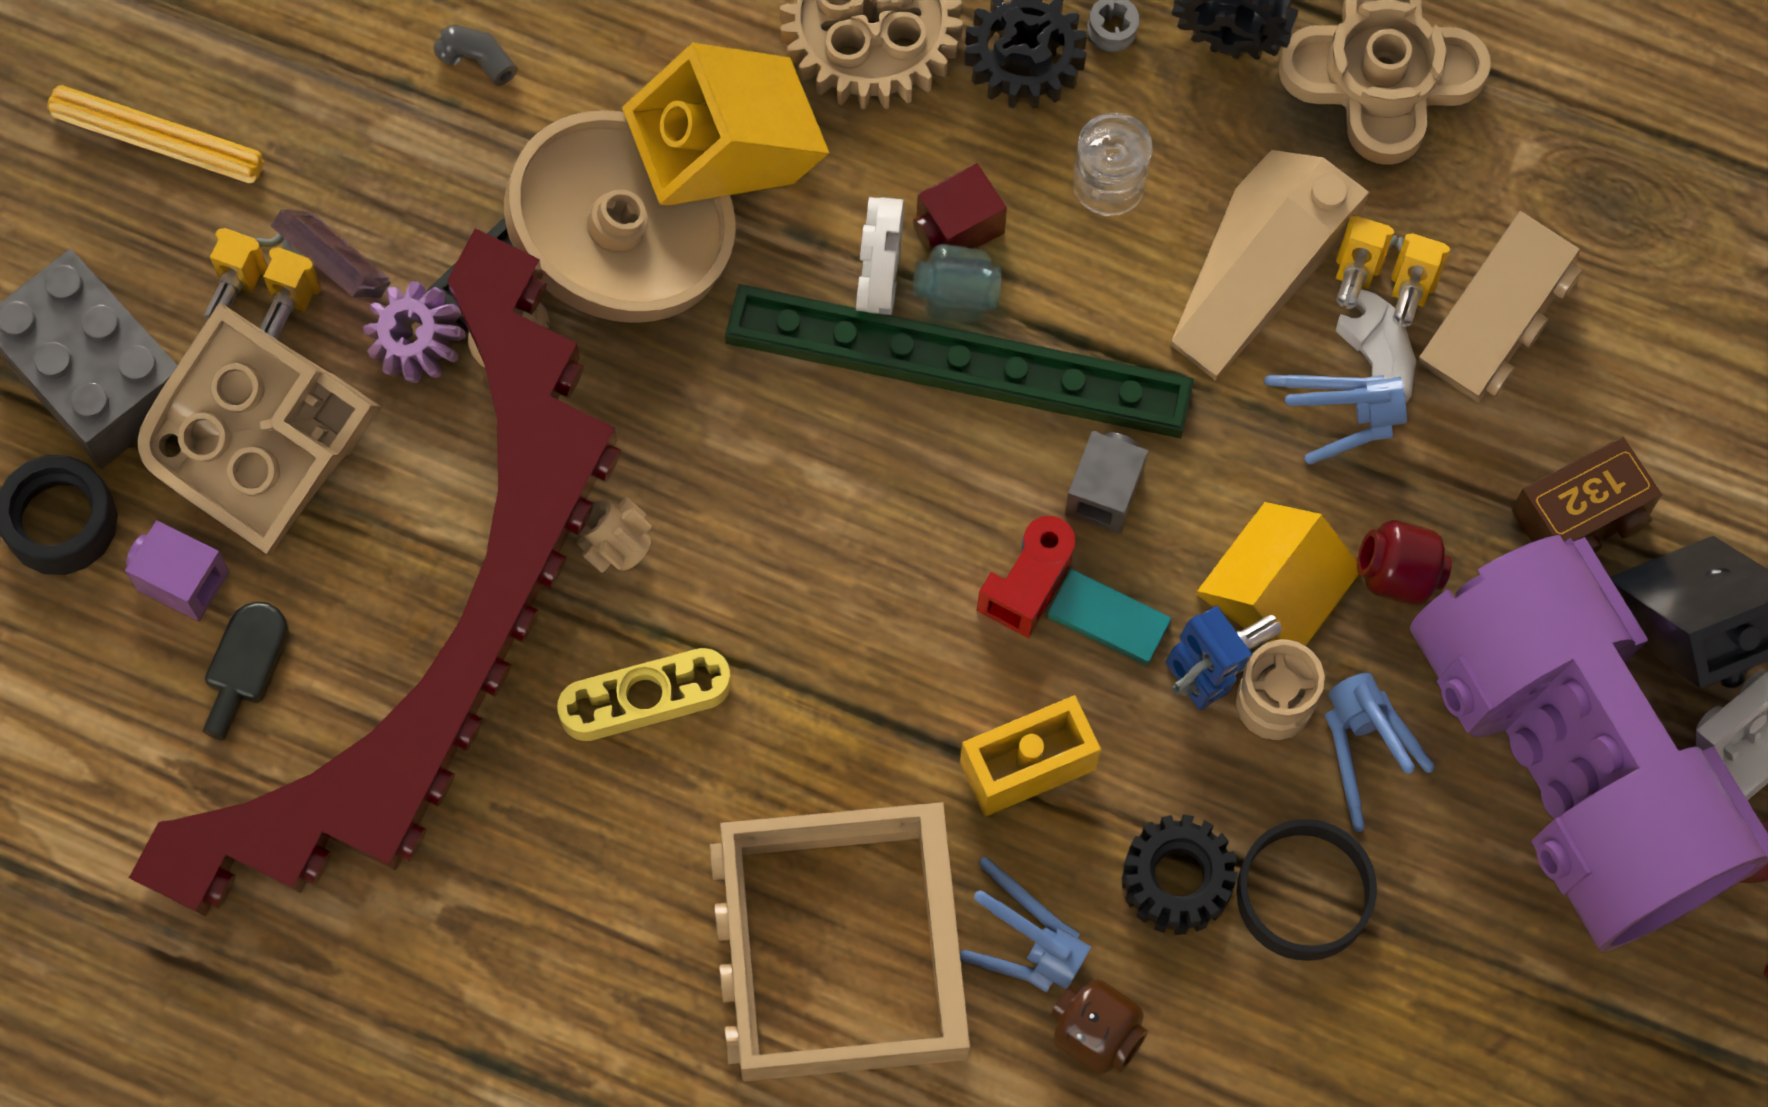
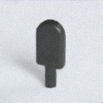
M258 601L248 603L236 610L229 620L205 675V682L208 687L219 691L202 729V732L218 740H225L242 699L253 703L262 701L285 649L289 635L287 620L275 606Z

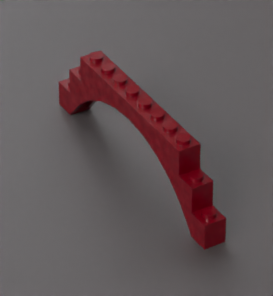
M475 228L447 280L452 297L460 309L486 369L497 418L498 492L486 557L458 625L422 680L372 732L312 774L243 804L158 822L129 879L206 916L211 905L219 908L230 893L236 878L235 874L229 872L234 861L301 893L306 882L315 885L322 876L331 857V851L325 849L329 838L393 870H396L401 859L410 862L417 853L426 833V828L419 824L429 804L432 803L439 806L447 795L455 773L447 769L458 748L467 752L473 744L483 722V718L476 715L487 693L495 697L502 688L511 668V664L504 661L512 643L515 639L523 643L528 637L539 613V610L532 607L542 585L550 589L554 586L567 556L559 553L570 532L576 535L582 532L594 507V502L587 498L597 479L607 482L621 454V449L615 447L617 442L615 427L558 400L560 395L569 398L581 378L584 366L577 363L580 359L577 343L522 316L524 312L530 315L534 313L546 289L547 283L541 280L543 274L540 259Z

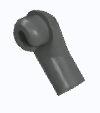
M454 24L442 29L440 32L441 37L434 43V53L442 62L455 65L460 62L463 55L473 58L497 86L509 82L518 71L517 66L489 33Z

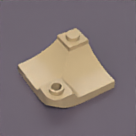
M218 304L148 411L139 430L138 452L145 467L158 479L264 553L272 554L321 485L344 457L350 455L381 406L336 375L329 373L262 331L227 306ZM171 435L178 436V443L181 448L180 453L174 457L170 456L165 448V443Z

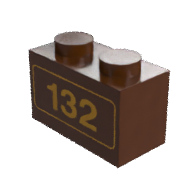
M1623 436L1523 488L1511 510L1532 542L1555 535H1560L1564 542L1569 538L1574 542L1585 537L1594 553L1602 548L1600 543L1602 540L1616 533H1619L1620 537L1624 539L1634 535L1650 524L1653 520L1650 513L1660 500L1662 493Z

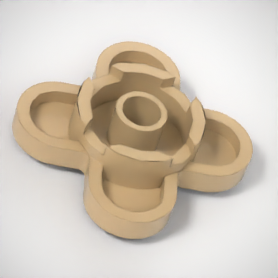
M1344 0L1342 7L1343 23H1340L1339 26H1308L1293 33L1289 46L1282 49L1278 69L1282 84L1297 99L1312 104L1343 105L1346 108L1347 134L1353 148L1362 157L1371 162L1391 165L1409 159L1419 149L1427 128L1426 106L1462 105L1479 95L1489 75L1491 60L1484 43L1471 32L1454 27H1438L1437 25L1431 27L1427 20L1422 18L1421 0Z

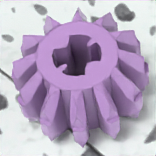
M417 281L409 283L405 294L394 286L387 288V298L390 303L387 307L376 302L370 304L372 313L379 316L378 323H369L362 327L365 335L377 339L367 350L369 356L376 361L384 360L382 371L387 375L395 377L402 372L404 379L411 383L419 382L423 370L433 378L441 377L442 368L439 360L442 357L451 362L459 360L458 353L449 348L450 342L460 341L466 337L463 329L452 325L461 315L459 307L454 304H445L446 293L439 288L434 287L426 293L424 285ZM418 322L421 324L415 330L418 339L412 343L407 339L413 335L411 325Z

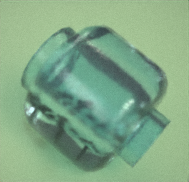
M939 244L931 251L927 262L918 261L916 264L913 278V295L923 297L925 312L931 318L971 324L977 323L984 317L986 311L993 312L996 309L1000 295V266L993 265L990 255L983 249Z

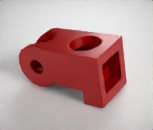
M1042 516L1033 520L1026 527L1020 556L1007 578L1004 579L990 572L979 591L976 610L1029 638L1070 568L1072 553L1075 547V533L1071 526L1063 519L1055 516Z

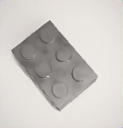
M71 248L0 302V357L99 468H104L138 441L139 430L148 411L177 367V364Z

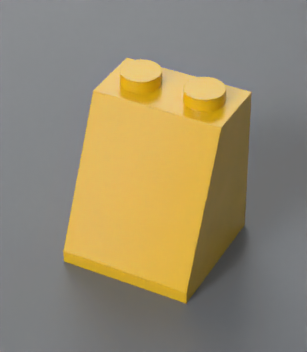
M692 42L622 107L660 205L669 206L792 185L829 154L827 145L790 57Z

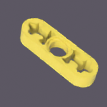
M699 648L579 680L568 685L558 699L557 710L560 722L565 732L571 737L581 741H592L718 706L728 696L731 688L730 669L727 661L721 654L711 649ZM705 666L709 675H720L712 679V689L708 691H701L698 683L679 686L682 699L673 701L671 684L667 674L676 672L677 685L695 679L694 669ZM638 681H653L662 689V697L654 707L638 709L629 703L627 699L628 691ZM617 688L618 703L623 715L614 717L612 705L596 709L594 711L595 720L590 723H583L580 715L569 716V714L578 710L577 701L582 698H589L592 706L611 703L608 690Z

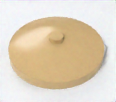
M600 110L582 112L564 117L546 126L521 151L512 169L505 191L504 216L510 241L513 247L540 259L543 274L541 280L547 283L546 290L567 305L586 314L606 320L626 323L651 322L672 317L693 307L712 290L725 269L734 246L736 226L730 195L669 206L659 204L624 112Z

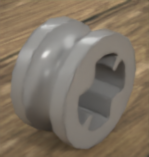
M1129 0L1097 1L1090 11L1087 22V35L1090 42L1106 52H1118L1126 49L1133 43L1137 34L1139 13ZM1112 15L1122 18L1123 24L1121 29L1123 31L1120 32L1118 27L1115 28L1114 33L1106 31L1103 28L1104 17L1106 16L1108 21H1111Z

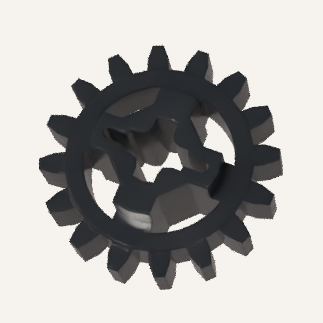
M991 0L990 12L981 8L976 9L974 12V26H967L965 45L967 47H965L964 62L965 66L973 67L972 82L974 85L989 82L987 94L989 99L993 100L1003 92L1008 94V106L1010 108H1015L1019 98L1023 97L1028 98L1032 109H1037L1041 95L1046 94L1056 103L1060 100L1061 85L1074 89L1077 85L1078 71L1084 70L1087 52L1083 50L1086 48L1087 33L1086 31L1077 30L1079 23L1077 12L1066 15L1062 14L1064 0H1053L1050 4L1044 3L1043 0H1011L1007 3L1003 0ZM998 32L1000 35L999 39L994 42V49L989 51V41ZM1062 46L1063 54L1058 63L1054 65L1052 57L1056 55L1057 47Z
M1174 0L1172 16L1180 18L1177 25L1180 30L1193 31L1191 40L1194 43L1207 41L1211 43L1210 51L1214 53L1220 51V53L1231 55L1232 58L1238 59L1241 52H1247L1253 59L1260 60L1263 51L1276 56L1279 53L1280 47L1287 48L1289 46L1298 10L1291 8L1293 0Z

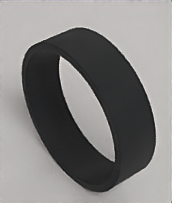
M1292 820L1281 823L1266 831L1250 848L1238 875L1236 887L1237 904L1245 926L1264 947L1280 956L1294 960H1320L1331 957L1346 949L1360 935L1369 921L1377 897L1375 871L1363 847L1341 828L1319 820ZM1290 836H1312L1334 844L1347 854L1360 873L1365 894L1363 913L1359 923L1353 930L1334 942L1309 946L1292 943L1280 938L1260 921L1249 899L1247 877L1251 862L1269 844Z

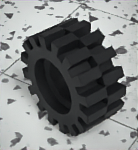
M1183 814L1181 821H1173L1172 815L1164 816L1161 818L1160 824L1154 826L1153 822H1150L1143 827L1141 835L1139 837L1135 836L1130 844L1123 865L1122 888L1126 887L1125 899L1129 907L1135 906L1138 909L1137 918L1144 924L1148 919L1156 923L1154 930L1163 933L1166 927L1174 928L1175 935H1185L1188 929L1195 927L1196 932L1206 928L1210 920L1216 921L1222 914L1236 884L1237 872H1234V866L1237 861L1234 851L1228 852L1226 848L1229 842L1223 833L1218 837L1211 832L1214 825L1204 820L1202 826L1192 823L1194 816ZM1173 853H1182L1192 857L1202 870L1203 882L1201 887L1188 896H1174L1164 891L1158 884L1155 875L1156 865L1163 857Z

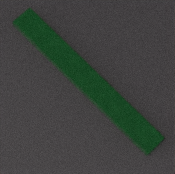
M738 284L725 333V343L734 346L1180 439L1184 429L1194 380L1191 377L902 317L856 311V308L743 284Z

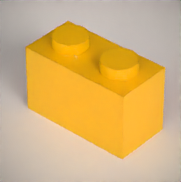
M1074 695L962 742L960 765L984 816L987 817L1095 771L1101 748Z

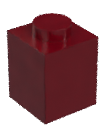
M978 163L919 193L917 195V218L913 220V225L924 247L927 250L935 248L940 256L946 254L944 263L948 264L957 259L951 255L957 253L961 257L962 253L967 251L965 247L976 249L1004 234L1007 207Z

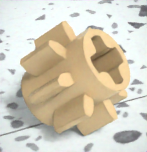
M625 497L618 506L608 499L595 502L590 517L580 533L582 537L577 541V545L584 550L581 556L601 573L610 564L614 565L618 570H628L634 567L644 558L651 544V538L646 533L651 529L652 525L644 519L646 513L628 497Z

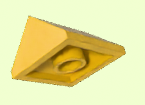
M1264 502L1197 590L1196 595L1211 606H1218L1224 615L1244 629L1268 615L1275 616L1277 618L1275 623L1280 622L1282 630L1280 634L1265 643L1285 639L1297 641L1307 646L1360 574L1357 570V560L1322 514Z

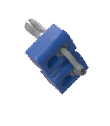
M1218 606L1211 608L1201 615L1194 616L1187 622L1179 636L1181 642L1173 647L1165 661L1178 680L1172 686V691L1176 695L1179 693L1189 695L1200 711L1204 710L1211 703L1229 693L1237 680L1235 675L1245 670L1254 651L1260 648L1259 646L1262 643L1280 634L1282 630L1280 622L1275 623L1277 618L1273 615H1268L1244 630L1236 632Z

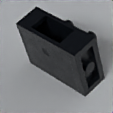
M1714 536L1708 537L1610 576V579L1648 639L1642 648L1700 689L1718 681H1721V684L1727 688L1739 687L1746 680L1745 670L1768 661V569Z

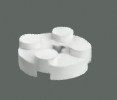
M869 197L866 225L863 227L860 260L863 261L862 276L859 277L856 311L892 315L897 286L895 280L900 261L903 232V199Z

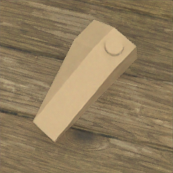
M1271 150L1236 187L1170 346L1216 381L1342 242L1349 218L1351 216L1361 217L1369 192L1323 157Z

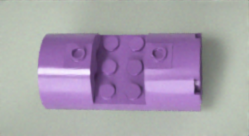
M1555 535L1515 549L1477 569L1480 575L1460 587L1455 593L1457 598L1454 597L1451 590L1444 591L1431 601L1412 621L1410 631L1438 677L1437 683L1441 688L1444 704L1450 713L1458 717L1467 734L1471 733L1474 737H1485L1506 731L1510 738V746L1514 757L1521 765L1529 769L1539 786L1543 805L1554 820L1531 841L1537 851L1538 862L1544 873L1555 881L1562 895H1567L1600 952L1621 947L1677 920L1740 881L1753 876L1768 864V833L1715 747L1712 746L1703 751L1700 747H1691L1678 751L1625 665L1648 639L1585 537L1574 542L1569 538L1564 542L1560 535Z

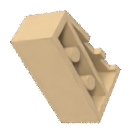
M1519 211L1419 356L1420 366L1478 404L1487 392L1496 397L1515 369L1514 366L1509 364V361L1522 344L1528 348L1532 346L1549 318L1544 316V313L1557 296L1563 300L1582 272V269L1577 267L1580 248L1522 211Z

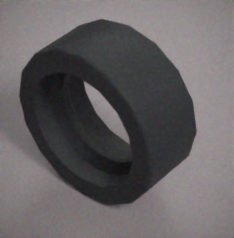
M46 455L27 461L7 477L0 489V536L23 565L42 574L67 575L89 567L105 554L115 536L118 514L109 489L103 479L89 464L71 456ZM57 485H70L81 489L89 498L92 511L90 519L80 533L71 540L54 546L37 544L25 534L21 520L22 514L30 500L43 490Z

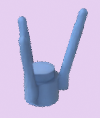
M1270 374L1264 378V382L1268 386L1347 390L1290 394L1285 397V404L1288 406H1319L1355 403L1358 424L1370 423V428L1306 454L1304 461L1307 464H1314L1326 458H1331L1373 440L1393 438L1392 425L1407 423L1405 394L1401 377L1385 379L1384 375L1357 378Z
M1371 673L1357 674L1334 686L1328 693L1334 709L1324 715L1333 733L1347 807L1355 832L1363 831L1365 825L1346 732L1348 728L1352 729L1355 736L1366 735L1378 730L1393 757L1396 758L1402 770L1407 774L1412 773L1415 766L1408 756L1406 749L1425 772L1431 773L1435 769L1434 763L1425 753L1423 747L1393 709L1385 691L1379 690Z
M981 858L979 866L1046 927L1043 930L1000 901L995 900L983 891H977L974 895L977 903L1036 942L1026 959L1037 966L1033 969L969 950H962L960 952V960L986 970L1030 982L1046 993L1052 982L1067 989L1091 946L1078 939L1081 933L1062 923L1004 870H1001L989 858Z

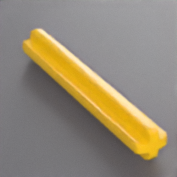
M64 85L56 86L51 97L48 99L47 108L53 118L246 183H255L263 169L264 160L258 150Z

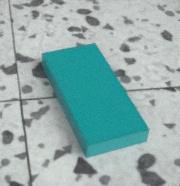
M1070 569L1047 613V618L1147 667L1172 619L1073 569Z

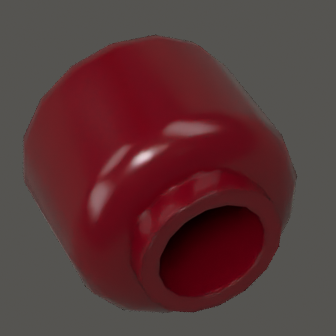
M1398 520L1387 521L1377 530H1370L1362 541L1357 558L1358 573L1364 577L1367 588L1373 594L1411 605L1426 602L1432 596L1435 589L1442 590L1449 580L1452 568L1451 557L1445 555L1443 539L1437 532Z

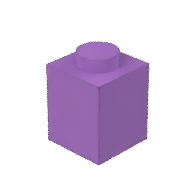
M157 520L149 533L139 536L131 546L126 560L128 567L125 570L138 592L197 621H200L230 572L218 550Z

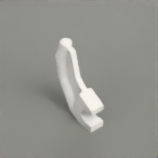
M1349 286L1343 305L1347 306L1353 289L1352 286ZM1361 289L1355 308L1359 309L1362 316L1351 318L1340 314L1335 331L1353 348L1362 352L1371 365V377L1384 375L1385 379L1401 377L1405 402L1407 403L1412 396L1416 358L1406 327H1402L1403 317L1401 316L1399 325L1395 324L1393 321L1395 308L1377 294Z

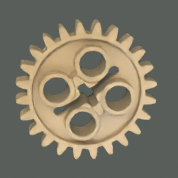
M785 0L787 4L780 5V23L784 24L780 27L781 43L789 45L787 46V57L791 58L792 63H800L799 79L806 81L817 76L816 93L818 95L824 94L831 87L836 88L837 104L842 105L850 94L858 95L860 109H866L870 96H878L883 108L887 109L890 105V94L896 92L904 101L909 103L912 101V85L914 84L922 90L929 92L932 87L931 73L942 77L946 76L948 66L946 58L956 59L958 54V41L956 39L962 38L963 21L958 19L961 17V0H849L850 2L843 5L831 4L828 2L829 0ZM907 38L915 43L910 46H898L893 41ZM842 47H854L859 52L852 55H844L837 52V50Z

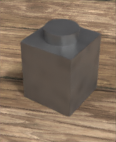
M1092 431L1068 492L1065 515L1120 534L1143 475L1148 450L1139 447L1135 440L1126 435L1115 432L1103 435Z

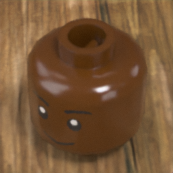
M1100 979L1092 980L1080 991L1072 985L1069 986L1055 1004L1050 1015L1058 1021L1054 1033L1055 1045L1096 1074H1104L1113 1067L1120 1072L1123 1071L1134 1058L1148 1034V1030L1142 1026L1144 1017L1142 1008Z

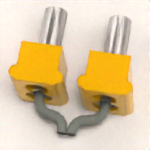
M1351 216L1336 257V263L1340 265L1336 279L1342 281L1336 299L1338 305L1343 307L1351 284L1354 286L1346 309L1356 306L1361 288L1369 290L1373 276H1378L1381 272L1388 249L1396 243L1399 255L1391 275V280L1395 282L1391 297L1397 298L1398 302L1393 314V321L1399 325L1407 302L1409 306L1402 327L1410 326L1417 306L1424 307L1429 293L1435 292L1450 248L1445 243L1413 233L1407 234L1405 238H1398L1396 235H1393L1394 230L1388 225L1360 216Z
M227 228L218 229L216 231L218 241L210 255V260L219 278V285L203 315L204 318L208 320L218 304L230 308L240 290L252 293L260 275H264L263 278L272 298V304L259 329L277 340L290 312L293 309L305 312L313 294L321 292V285L312 261L292 247V236L285 235L282 232H278L272 239H255ZM283 241L284 249L277 247L269 251L271 261L268 266L260 247H276Z

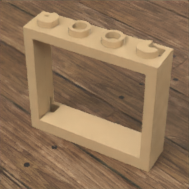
M943 802L720 823L722 843L710 844L713 881L725 879L727 903L715 904L718 941L730 940L732 964L720 965L723 1002L735 1001L737 1026L725 1027L728 1064L741 1063L743 1082L968 1060L970 1043ZM919 839L940 1038L760 1055L742 855Z

